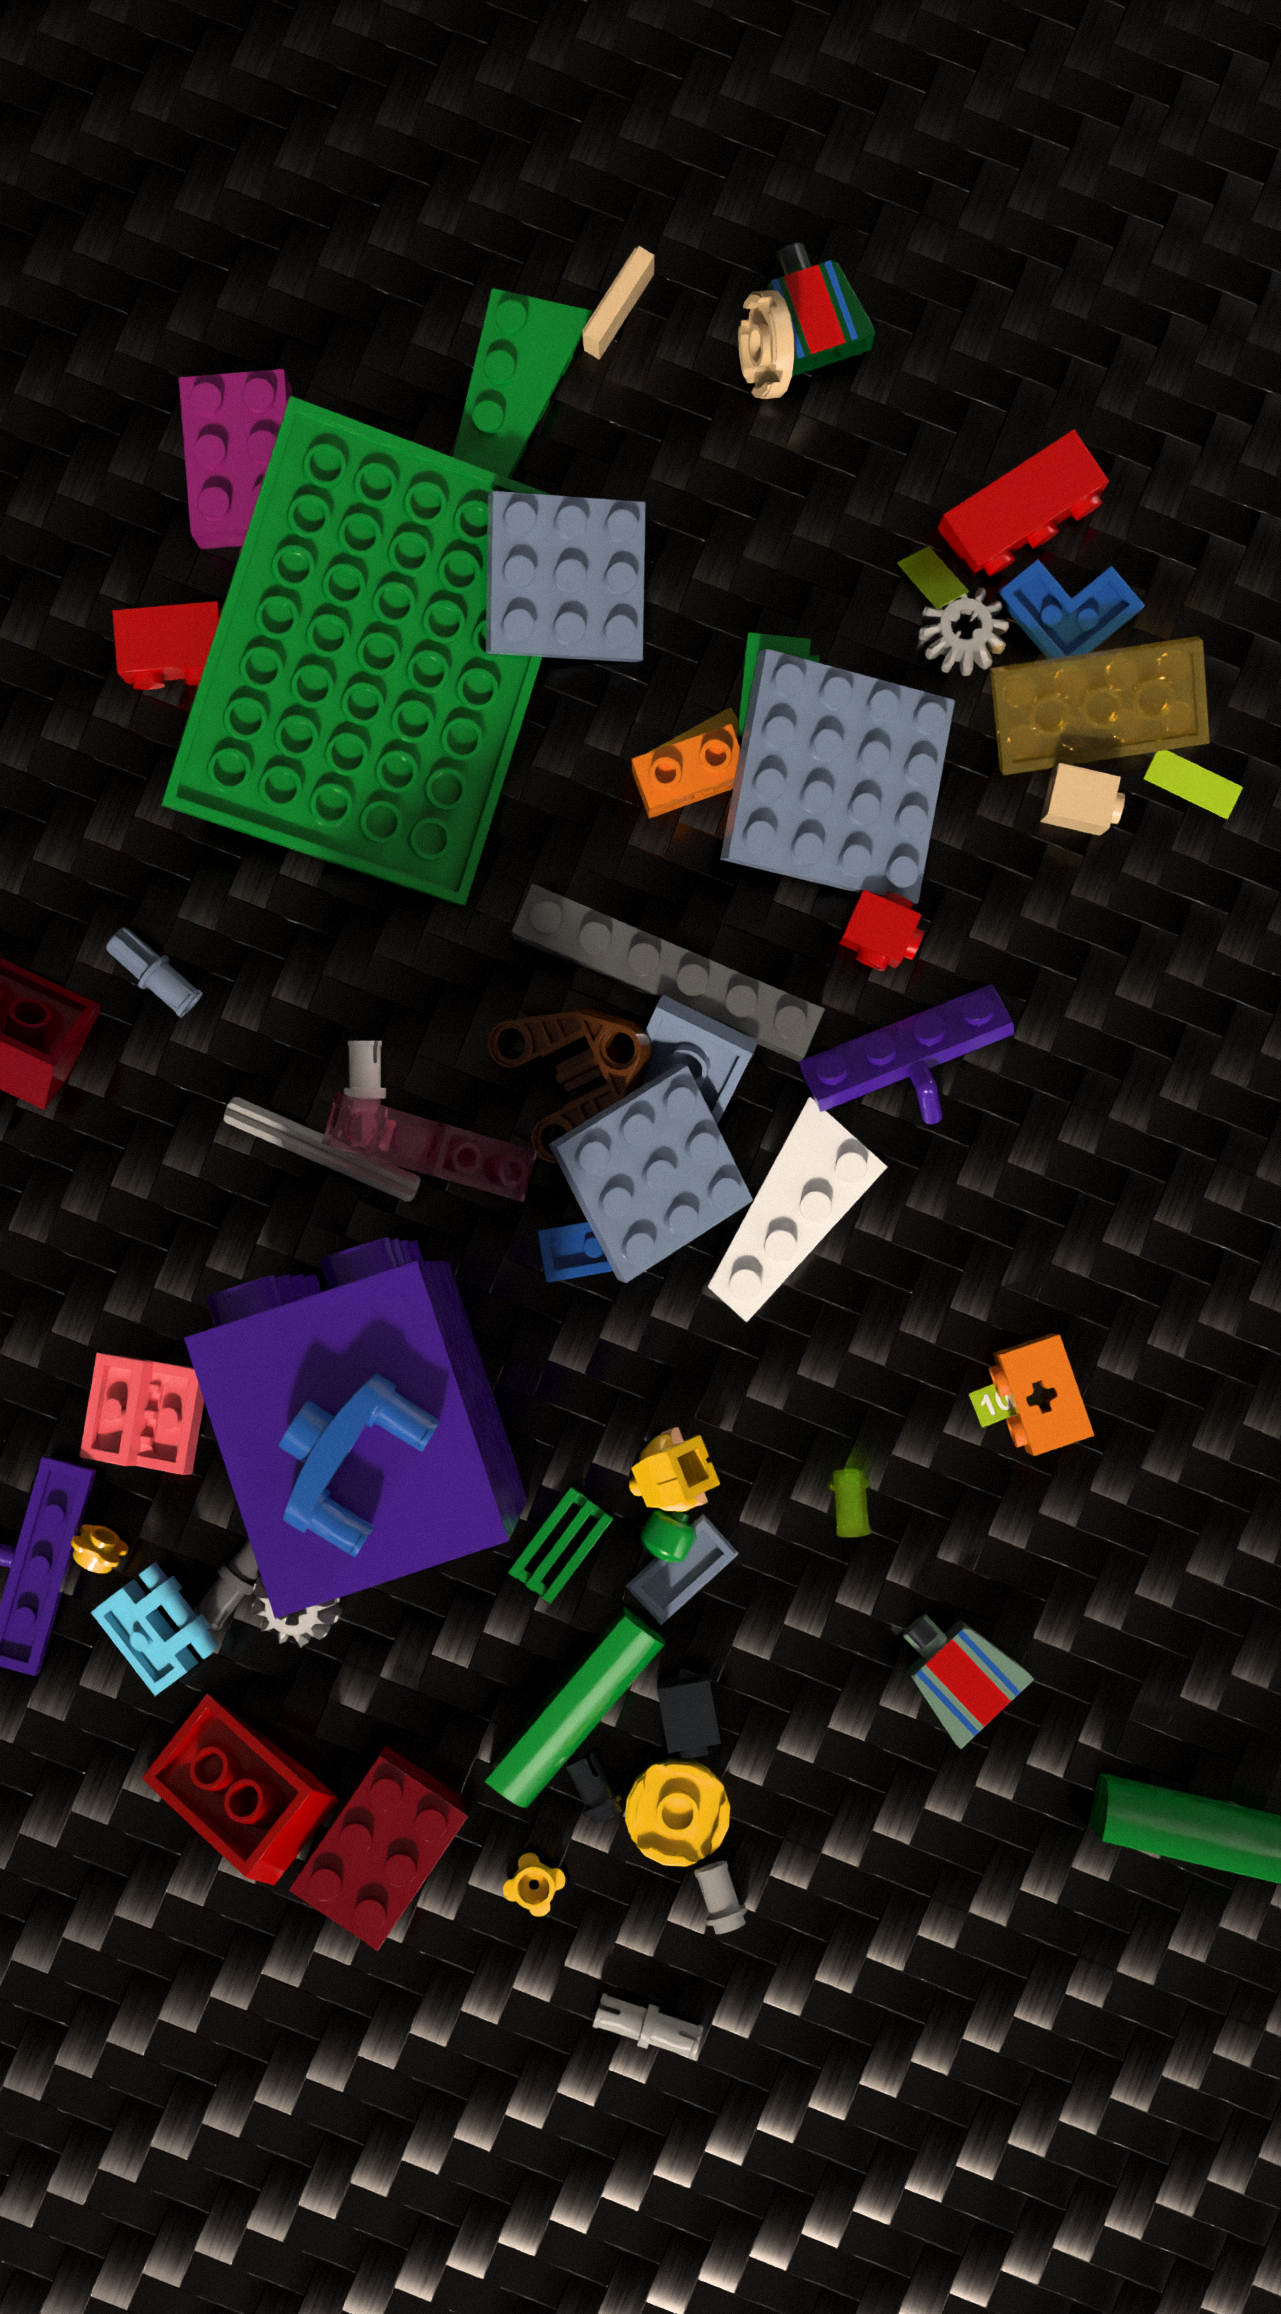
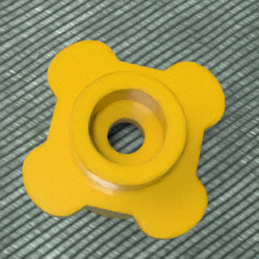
M83 1525L80 1529L81 1535L73 1536L70 1542L74 1548V1560L83 1568L95 1573L110 1572L113 1567L119 1564V1556L126 1555L129 1550L127 1544L120 1540L114 1531L99 1525Z
M525 1853L518 1860L519 1868L514 1877L505 1881L503 1893L507 1900L517 1901L519 1905L529 1909L532 1915L543 1916L550 1910V1901L555 1891L564 1887L565 1874L560 1868H549L541 1863L535 1853ZM531 1880L539 1882L537 1889H532L529 1886Z

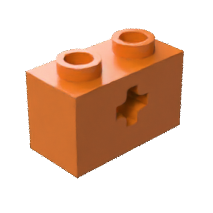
M732 724L632 758V772L649 818L733 789L740 746Z
M1051 1333L993 1353L997 1365L989 1368L990 1375L998 1396H1008L1014 1415L1007 1417L1006 1420L1011 1437L1017 1448L1025 1446L1027 1453L1036 1456L1094 1436L1059 1334ZM1035 1382L1039 1387L1049 1389L1050 1395L1043 1398L1044 1408L1042 1409L1038 1405L1027 1403L1026 1397L1034 1393L1032 1383Z

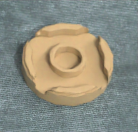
M753 291L743 305L744 308L750 309L749 319L741 320V326H739L738 331L742 374L747 383H755L756 387L753 388L751 393L756 398H780L788 389L793 371L794 334L791 316L785 299L778 291Z

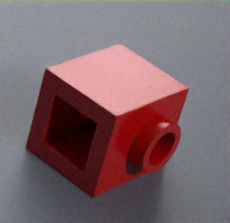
M863 890L839 944L857 951L856 960L880 971H885L887 965L897 968L903 957L913 960L925 933V931L916 928L922 914L911 910L914 903L903 896L887 891L885 896L880 897L867 890Z

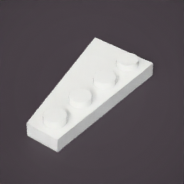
M809 1097L707 1287L747 1322L881 1175L887 1166L827 1111L820 1112L816 1102Z

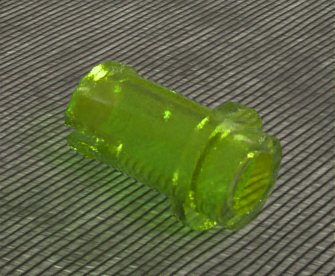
M863 1469L834 1471L833 1481L828 1484L829 1490H834L837 1535L839 1537H859L870 1534L866 1488L871 1486L870 1479L865 1478Z

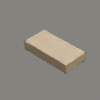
M640 246L633 250L582 330L584 351L600 360L653 277L655 255Z

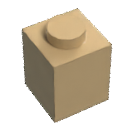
M1058 763L1051 771L1040 822L1101 836L1110 828V823L1118 824L1125 802V793L1118 792L1121 777Z

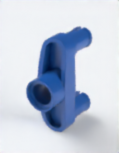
M378 1373L372 1376L353 1395L336 1416L307 1400L278 1445L279 1448L304 1463L289 1498L283 1521L302 1533H305L307 1529L311 1530L354 1558L364 1545L374 1526L329 1498L328 1496L331 1491L326 1488L365 1426L367 1425L371 1428L376 1423L422 1452L441 1422L419 1406L396 1393L397 1385Z

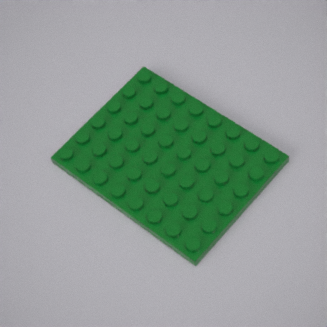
M290 396L283 413L160 805L459 906H465L542 657L486 654L488 494L492 491L551 494Z

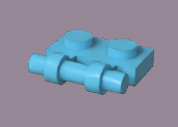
M154 1562L139 1574L151 1591L148 1595L145 1594L135 1579H133L91 1613L156 1696L198 1664V1661L186 1647L188 1644L191 1643L203 1659L217 1650L220 1645L208 1630L212 1626L203 1614L197 1616L179 1593V1590L182 1589L179 1582L173 1575L168 1578L159 1565ZM163 1606L180 1628V1631L175 1633L157 1607Z

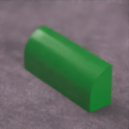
M624 1606L491 1763L485 1783L512 1803L527 1808L665 1645V1639L628 1607Z
M1099 1774L1088 1825L1101 1841L1281 1884L1280 1815L1108 1774Z

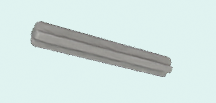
M233 1097L227 1105L223 1120L234 1127L401 1200L412 1201L417 1193L421 1181L418 1175L244 1099Z

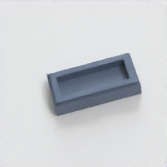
M703 1513L691 1524L696 1531L697 1538L683 1562L670 1564L654 1557L626 1583V1587L660 1625L739 1554Z

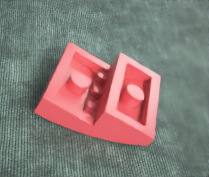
M97 1353L79 1457L123 1466H140L181 1475L192 1474L204 1407V1398L194 1368Z

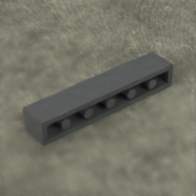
M535 884L531 885L511 931L516 941L656 1001H660L662 995H665L759 1041V1045L798 1062L804 1058L825 1010L822 1007Z

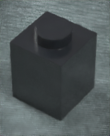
M708 1672L656 1682L668 1753L680 1752L681 1758H695L711 1753V1745L721 1744Z

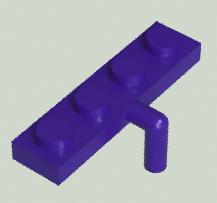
M990 984L799 1061V1064L820 1112L910 1077L917 1092L923 1121L927 1124H935L942 1118V1109L937 1084L929 1068L1015 1034L1014 1026L993 984Z
M47 1455L41 1458L17 1547L0 1543V1565L10 1568L0 1603V1667L33 1676L40 1673L73 1556L74 1548L70 1542L73 1536L79 1535L97 1469Z

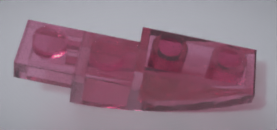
M336 1093L322 1140L323 1145L524 1202L537 1156L535 1151L341 1093Z

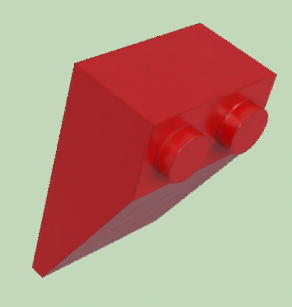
M208 1693L142 1777L159 1796L245 1878L271 1885L277 1883L340 1800L303 1765Z

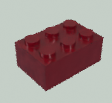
M385 1745L296 1876L289 1891L378 1951L468 1818L472 1803Z

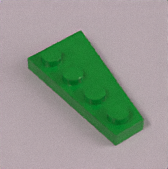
M492 288L453 458L511 479L527 448L530 436L538 421H541L561 376H564L573 358V353L583 335L582 330L593 315V311Z

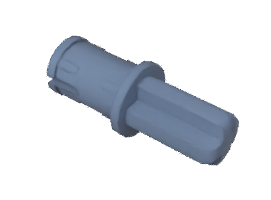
M123 927L110 938L106 946L107 951L140 980L138 983L140 988L145 989L148 987L170 1006L179 1017H183L201 998L203 993L169 965L170 958L167 955L160 957L130 929Z

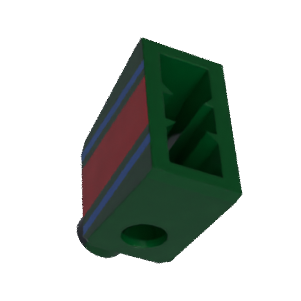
M803 243L791 244L777 251L774 256L782 277L768 282L765 290L778 291L785 299L791 316L794 334L792 376L871 350L875 336L874 327L839 264L835 260H830L811 267Z

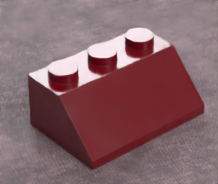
M0 958V1089L44 1110L68 1079L100 1012L101 1005Z

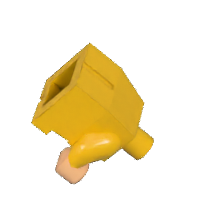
M675 1427L663 1431L641 1452L640 1462L631 1468L634 1476L629 1481V1488L635 1496L643 1497L646 1507L684 1512L693 1507L706 1504L708 1500L704 1492L720 1485L712 1462L707 1463L706 1461L709 1455L701 1435L684 1441L679 1428Z

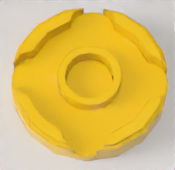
M668 1758L651 1764L635 1778L626 1797L625 1822L632 1840L646 1857L662 1865L685 1867L697 1863L698 1860L705 1858L708 1854L710 1855L720 1846L729 1828L730 1804L723 1783L708 1767L692 1759Z

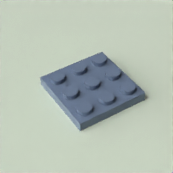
M492 491L488 494L486 654L639 662L643 660L645 502Z
M678 1063L548 1144L618 1280L625 1283L754 1201L688 1065Z

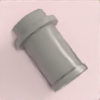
M727 1861L711 1863L694 1871L710 1915L705 1920L708 1926H713L715 1934L730 1932L745 1925L743 1915L747 1912L746 1906L739 1905L727 1868Z

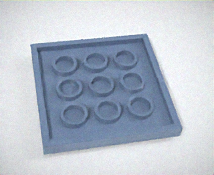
M769 649L759 651L720 860L857 893L867 890L883 897L888 891L903 896L914 904H918L955 700Z

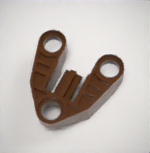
M591 1007L513 1019L498 1023L492 1028L487 1044L489 1054L502 1067L513 1068L532 1063L546 1056L564 1052L587 1040L590 1048L555 1065L558 1072L555 1075L559 1085H564L567 1093L604 1076L607 1082L606 1085L563 1105V1109L543 1118L535 1125L532 1131L531 1142L533 1150L539 1158L545 1162L558 1163L547 1141V1131L551 1125H561L569 1132L642 1086L650 1058L651 1045L644 1029L638 1024L601 1009ZM509 1029H516L524 1037L525 1050L519 1058L512 1057L504 1048V1036ZM619 1032L627 1034L634 1042L635 1052L632 1059L628 1062L623 1059L617 1047V1035Z

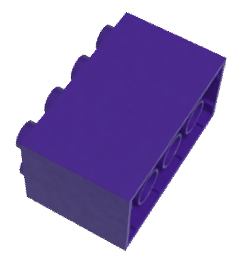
M389 1237L320 1259L330 1290L324 1292L321 1291L316 1274L305 1277L303 1274L290 1277L289 1274L277 1278L275 1275L267 1276L209 1295L206 1299L215 1328L184 1338L275 1619L508 1542L527 1503L526 1493L450 1262L423 1261L417 1240L409 1242L408 1239L400 1241L399 1238L390 1240ZM378 1373L397 1385L396 1393L419 1406L441 1422L422 1452L376 1423L371 1428L367 1425L365 1426L326 1488L331 1491L328 1496L329 1498L374 1526V1529L354 1558L311 1530L307 1529L305 1533H302L283 1521L289 1498L304 1463L279 1448L278 1445L307 1400L336 1416L353 1395L372 1376Z

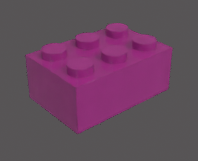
M284 369L179 377L190 530L200 549L238 547L243 544L289 397L292 396V388Z

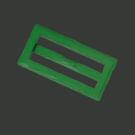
M571 1486L508 1573L525 1583V1586L537 1592L544 1600L551 1604L613 1520V1517ZM575 1502L582 1508L535 1572L531 1574L524 1568L571 1504ZM591 1514L598 1521L548 1587L541 1580Z

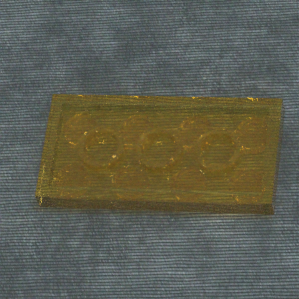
M1198 636L990 668L999 766L1003 775L1054 768L1058 763L1073 765L1210 743L1203 640Z

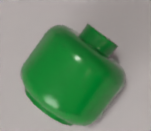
M662 1509L653 1510L640 1533V1542L643 1545V1549L670 1564L683 1562L697 1538L695 1529L688 1523L690 1515L686 1512H668Z

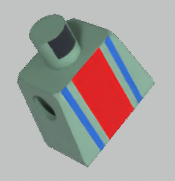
M923 1614L902 1635L921 1655L909 1667L908 1673L960 1749L1034 1680L1019 1663L961 1620L956 1622L944 1634L926 1614Z

